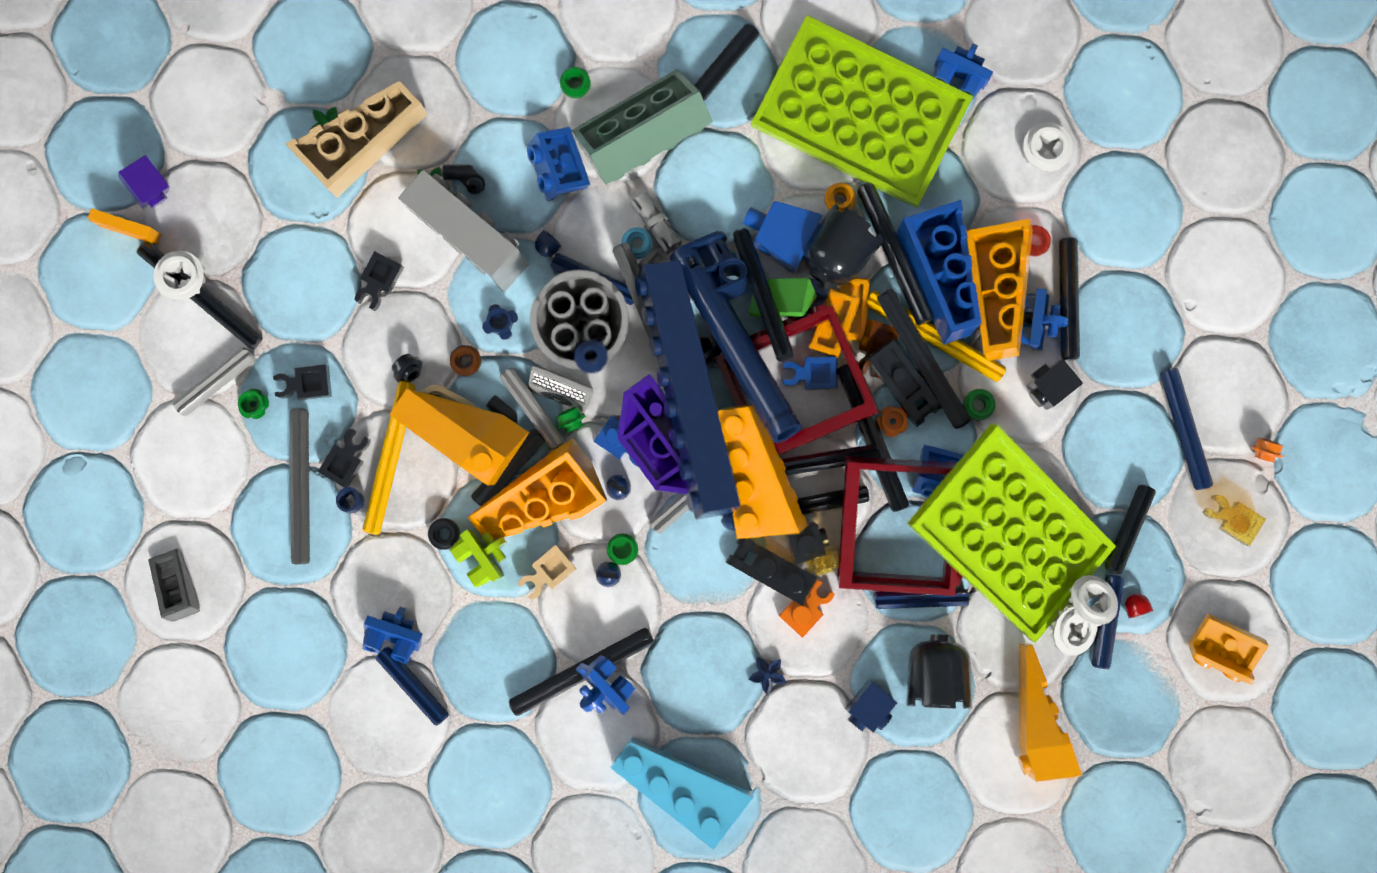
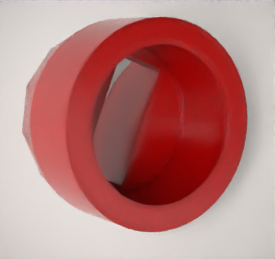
M1140 593L1129 596L1125 602L1128 619L1154 611L1149 599Z

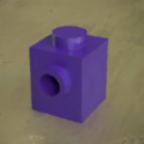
M146 155L118 172V178L142 209L148 205L151 208H155L168 199L165 194L169 192L170 186Z

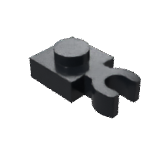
M374 251L360 277L367 285L357 291L354 301L361 304L364 297L370 295L372 296V303L369 308L376 311L381 304V292L384 291L389 295L391 294L405 267Z
M326 364L294 368L295 377L285 374L273 376L274 381L286 382V389L284 391L275 392V396L278 398H289L295 392H297L298 400L332 397L329 366Z
M349 429L346 432L343 448L334 444L318 470L319 473L344 488L349 487L364 462L357 457L358 453L365 451L371 442V439L364 437L359 445H355L353 437L357 431L354 429Z

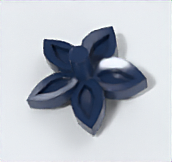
M757 657L756 666L759 671L753 673L748 680L754 683L762 682V689L766 695L772 690L773 683H787L783 675L776 673L781 667V659L772 661L768 666L764 659Z

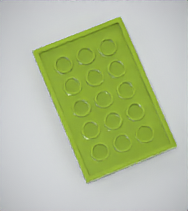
M806 15L751 122V127L864 183L870 182L876 189L917 209L973 96Z
M993 423L989 425L907 522L922 539L1023 635L1034 643L1052 624L1051 622L1058 617V611H1063L1068 605V601L1071 598L1069 589L1076 580L1083 576L1093 575L1116 547L998 425Z

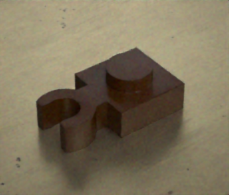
M868 319L859 347L860 350L866 351L865 357L859 361L863 374L867 373L870 366L866 357L889 339H894L897 342L898 334L893 326ZM872 369L870 376L880 379L874 369Z

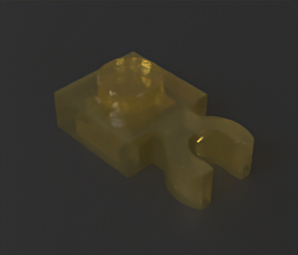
M1212 495L1211 499L1219 504V510L1214 512L1207 508L1202 511L1203 514L1210 519H1221L1223 522L1218 528L1219 530L1243 545L1250 546L1265 523L1266 518L1241 502H1234L1233 506L1230 507L1229 501L1224 496Z
M834 549L826 550L827 555L804 562L806 570L809 573L815 572L816 576L834 571V568L840 564L837 551Z

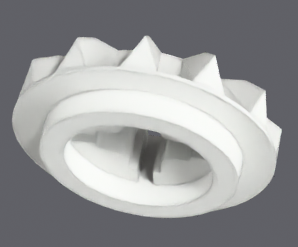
M1045 122L1029 130L1024 138L1022 151L1026 156L1027 163L1032 164L1036 171L1043 170L1050 173L1062 168L1070 160L1073 153V141L1065 128L1056 123ZM1041 141L1045 144L1057 141L1051 150L1053 155H1050L1048 152L1039 155L1038 152L1043 146Z
M173 251L164 255L156 264L153 274L154 284L157 290L168 299L174 301L189 300L193 295L200 293L202 284L206 282L204 278L205 268L193 254L186 251ZM183 269V272L190 276L191 279L181 280L180 285H178V281L169 274H178Z
M1092 575L1083 576L1076 580L1069 589L1071 598L1068 601L1075 608L1074 615H1080L1083 618V624L1091 623L1095 627L1111 622L1118 611V600L1112 587L1105 580ZM1099 596V599L1096 600L1097 602L1093 606L1087 605V601L1090 598Z
M1068 605L1065 611H1058V620L1051 622L1054 626V632L1050 636L1055 641L1054 647L1067 655H1078L1085 652L1094 642L1098 628L1091 623L1083 624V618L1080 615H1074L1075 608L1073 605ZM1070 623L1075 624L1074 629L1077 636L1070 634Z

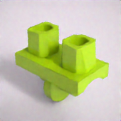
M467 529L460 534L461 539L449 549L458 563H462L474 555L480 565L468 572L467 576L475 588L490 581L497 582L504 577L490 556L493 554L498 563L507 558L500 549L507 543L504 537L495 541L491 534L487 532L481 536L487 545L484 548L473 530L469 531Z

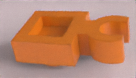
M820 580L815 584L804 606L792 600L778 615L802 638L824 615L818 609L819 605L829 603L834 597L832 591L824 598H820L817 595V588L822 584Z

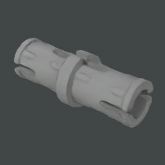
M647 192L636 196L637 202L632 200L631 205L644 221V228L647 232H651L666 254L677 249V246H680L682 241L668 224L666 214L660 213Z

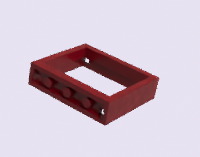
M826 304L818 307L815 306L809 309V315L797 320V317L794 316L782 322L788 338H791L830 321L864 400V404L799 431L785 441L773 443L778 456L880 413L833 305L829 307ZM766 329L750 336L758 352L772 346ZM724 355L716 356L715 358L735 405L750 404Z
M846 456L837 575L838 587L840 589L955 596L956 585L960 586L962 576L945 559L942 577L853 572L860 469L948 475L957 463Z

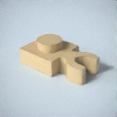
M555 545L532 564L537 573L522 577L518 585L522 587L528 581L535 584V591L528 597L530 600L535 599L541 594L545 583L552 590L577 568L559 546Z

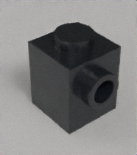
M1061 359L1050 367L1045 363L1033 372L1031 377L1034 380L1027 387L1031 391L1029 396L1038 407L1041 408L1043 406L1048 410L1056 406L1081 386L1083 382L1066 361Z
M813 521L808 523L809 526L800 533L784 534L792 561L795 564L827 555L825 547L830 546L824 527L819 529L818 524Z

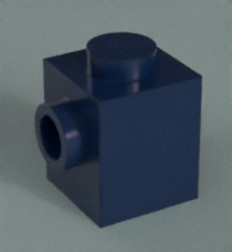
M868 679L846 706V711L851 714L847 720L862 732L867 727L874 733L877 728L882 730L889 723L893 716L890 712L898 702Z

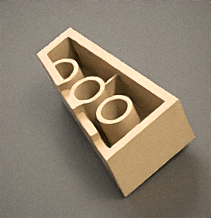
M400 81L363 100L364 103L350 111L347 109L338 114V118L327 124L309 130L310 133L298 140L294 138L285 143L336 198L428 115L418 99Z

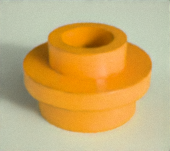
M845 183L831 185L825 193L826 207L830 210L834 204H837L839 207L838 211L843 212L845 208L851 210L856 202V194L853 188ZM836 195H843L845 203H836L834 197Z

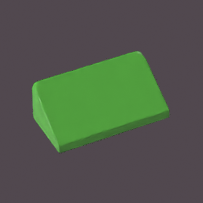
M809 278L767 279L780 316H804L817 297ZM753 295L749 314L753 317L761 316Z

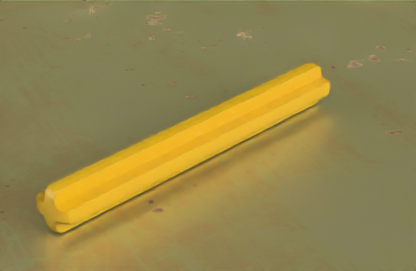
M873 291L866 302L868 308L888 319L877 301L880 293ZM905 308L924 341L995 382L1002 379L1006 372L1004 365L995 360L987 361L983 353L961 340L943 345L935 325L930 322L917 325L911 311Z
M398 382L392 409L406 388L416 389L413 383ZM392 416L389 418L362 528L364 532L374 535L381 533L406 427Z

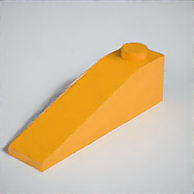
M406 388L389 414L486 485H495L530 433L505 415Z
M574 438L546 455L472 512L468 519L482 536L489 532L493 539L496 540L522 533L525 529L541 525L542 527L553 525V522L568 518L570 520L581 518L606 502L607 498L593 463Z
M1019 644V748L1022 754L1018 756L1020 768L1024 775L1028 774L1036 782L1081 776L1080 766L1068 732L1064 733L1061 727L1057 725L1056 720H1058L1060 712L1056 702L1054 703L1050 695H1045L1043 690L1048 688V683L1032 644Z

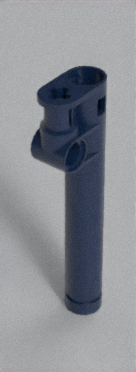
M715 231L677 248L671 254L669 260L681 261L688 293L761 422L767 428L774 443L782 442L794 436L802 426L796 415L793 414L791 406L729 302L742 295L746 290L747 266L743 260L737 258L736 254L731 253L725 244L727 241L726 234L723 231ZM728 276H737V277H739V278H738V279H735V280H731V279H728L727 277H728Z

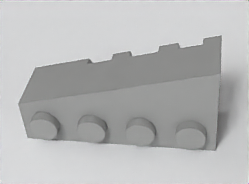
M422 170L401 193L398 199L436 234H441L442 238L458 253H463L484 275L487 273L503 292H506L529 265L517 249L520 243L506 231L502 235L494 229L496 223L484 212H481L479 215L470 209L473 204L461 193L458 192L454 196L447 189L450 185L437 173L430 176L426 171Z

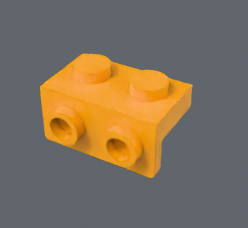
M1207 613L1188 643L1192 657L1197 664L1208 669L1213 667L1222 671L1232 681H1243L1250 685L1255 680L1252 671L1269 647L1267 640Z

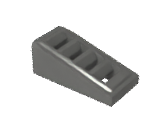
M176 548L148 559L161 618L174 622L200 612L199 602L181 550ZM174 563V568L162 572L161 567ZM177 576V580L169 583L165 582L166 579ZM180 588V593L170 596L169 592Z

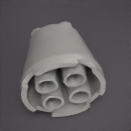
M586 270L568 271L550 279L551 281L544 286L536 299H534L530 312L531 331L538 347L553 362L566 368L579 369L575 362L577 347L584 341L595 340L604 345L608 353V360H610L622 347L629 329L628 308L620 290L598 273ZM582 322H587L588 324L584 330L585 337H582L581 333L576 331V329L581 328ZM588 351L585 355V360L588 362H594L597 359L595 351Z

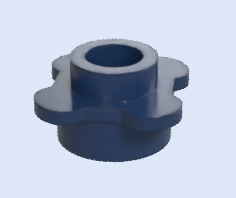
M497 304L491 305L488 309L489 313L486 322L482 324V329L487 334L494 333L499 335L501 339L507 340L512 336L511 329L513 324L518 321V315L514 310L507 311ZM499 319L503 320L502 325H498L497 321Z

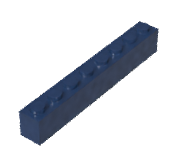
M675 260L643 265L638 276L635 278V288L637 295L642 296L644 303L642 308L643 322L645 326H649L651 332L649 339L650 351L652 356L657 357L659 366L656 372L659 386L664 387L666 395L664 410L668 418L671 417L674 428L671 431V438L674 448L679 449L680 453L679 472L682 480H686L689 491L686 494L688 509L690 512H694L695 520L733 513L741 507L681 261Z

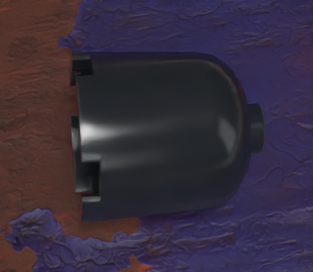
M837 204L830 208L807 242L804 250L805 261L812 269L809 274L824 285L827 281L836 285H844L851 282L884 242L880 234L874 237L868 231L871 227L869 222L848 208H845L843 212L838 211L839 207Z
M932 634L930 635V641L920 642L910 651L906 706H915L916 700L922 701L921 705L927 708L956 709V702H963V709H972L970 654L961 644L950 642V635Z

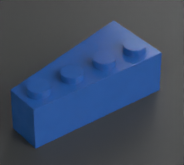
M961 200L903 218L896 232L932 311L933 322L943 345L973 335L982 323L976 286L972 279L971 255H968L966 225L963 224Z

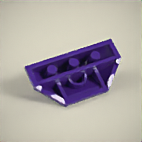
M648 374L623 394L617 439L655 490L687 494L689 491L686 480H682L679 472V461H681L679 449H675L672 443L671 431L674 429L671 417L668 418L664 410L666 395L653 377Z

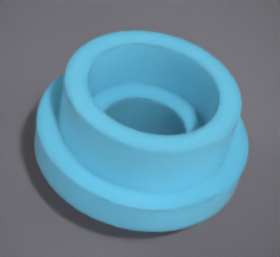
M631 228L622 237V243L630 244L636 259L644 258L652 250V237L643 228ZM640 239L643 241V246L639 249L633 248L631 245L632 241Z

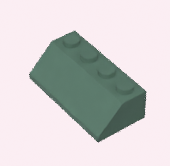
M676 69L573 129L572 133L594 170L606 185L621 179L625 173L637 166L647 164L651 158L659 153L674 148L678 142L688 136L700 133L713 121L700 91Z

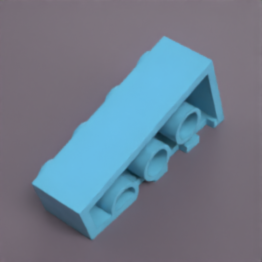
M634 737L629 740L610 767L713 850L754 798L751 790L731 783L716 774H711L687 761L685 762L671 756L669 753Z

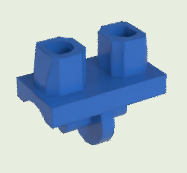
M972 43L969 51L957 46L955 52L942 48L934 64V67H936L935 78L947 84L950 83L953 76L964 80L960 90L973 96V99L981 89L984 90L994 71L982 66L985 59L975 54L978 47L975 43Z
M1036 289V294H1026L1024 314H1033L1032 325L1023 324L1021 343L1030 345L1033 350L1043 351L1046 326H1049L1047 336L1057 337L1058 327L1068 326L1069 320L1066 317L1060 316V305H1051L1050 315H1047L1050 296L1047 294L1046 289Z
M399 607L396 615L384 611L382 620L367 615L364 622L363 649L379 654L384 640L394 643L395 646L391 658L407 664L414 651L419 652L423 634L412 630L415 621L404 618L406 608Z
M600 655L589 666L581 663L575 669L592 687L590 690L587 685H583L579 689V692L583 695L580 707L585 712L596 709L598 713H603L606 710V706L602 703L603 700L612 709L616 708L623 715L630 709L625 702L629 699L635 688L622 676H619L611 685L605 681L616 670V667L608 658Z

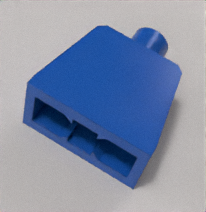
M774 201L767 214L750 207L743 224L758 231L754 240L755 248L790 273L795 274L804 256L805 246L819 226L823 215Z

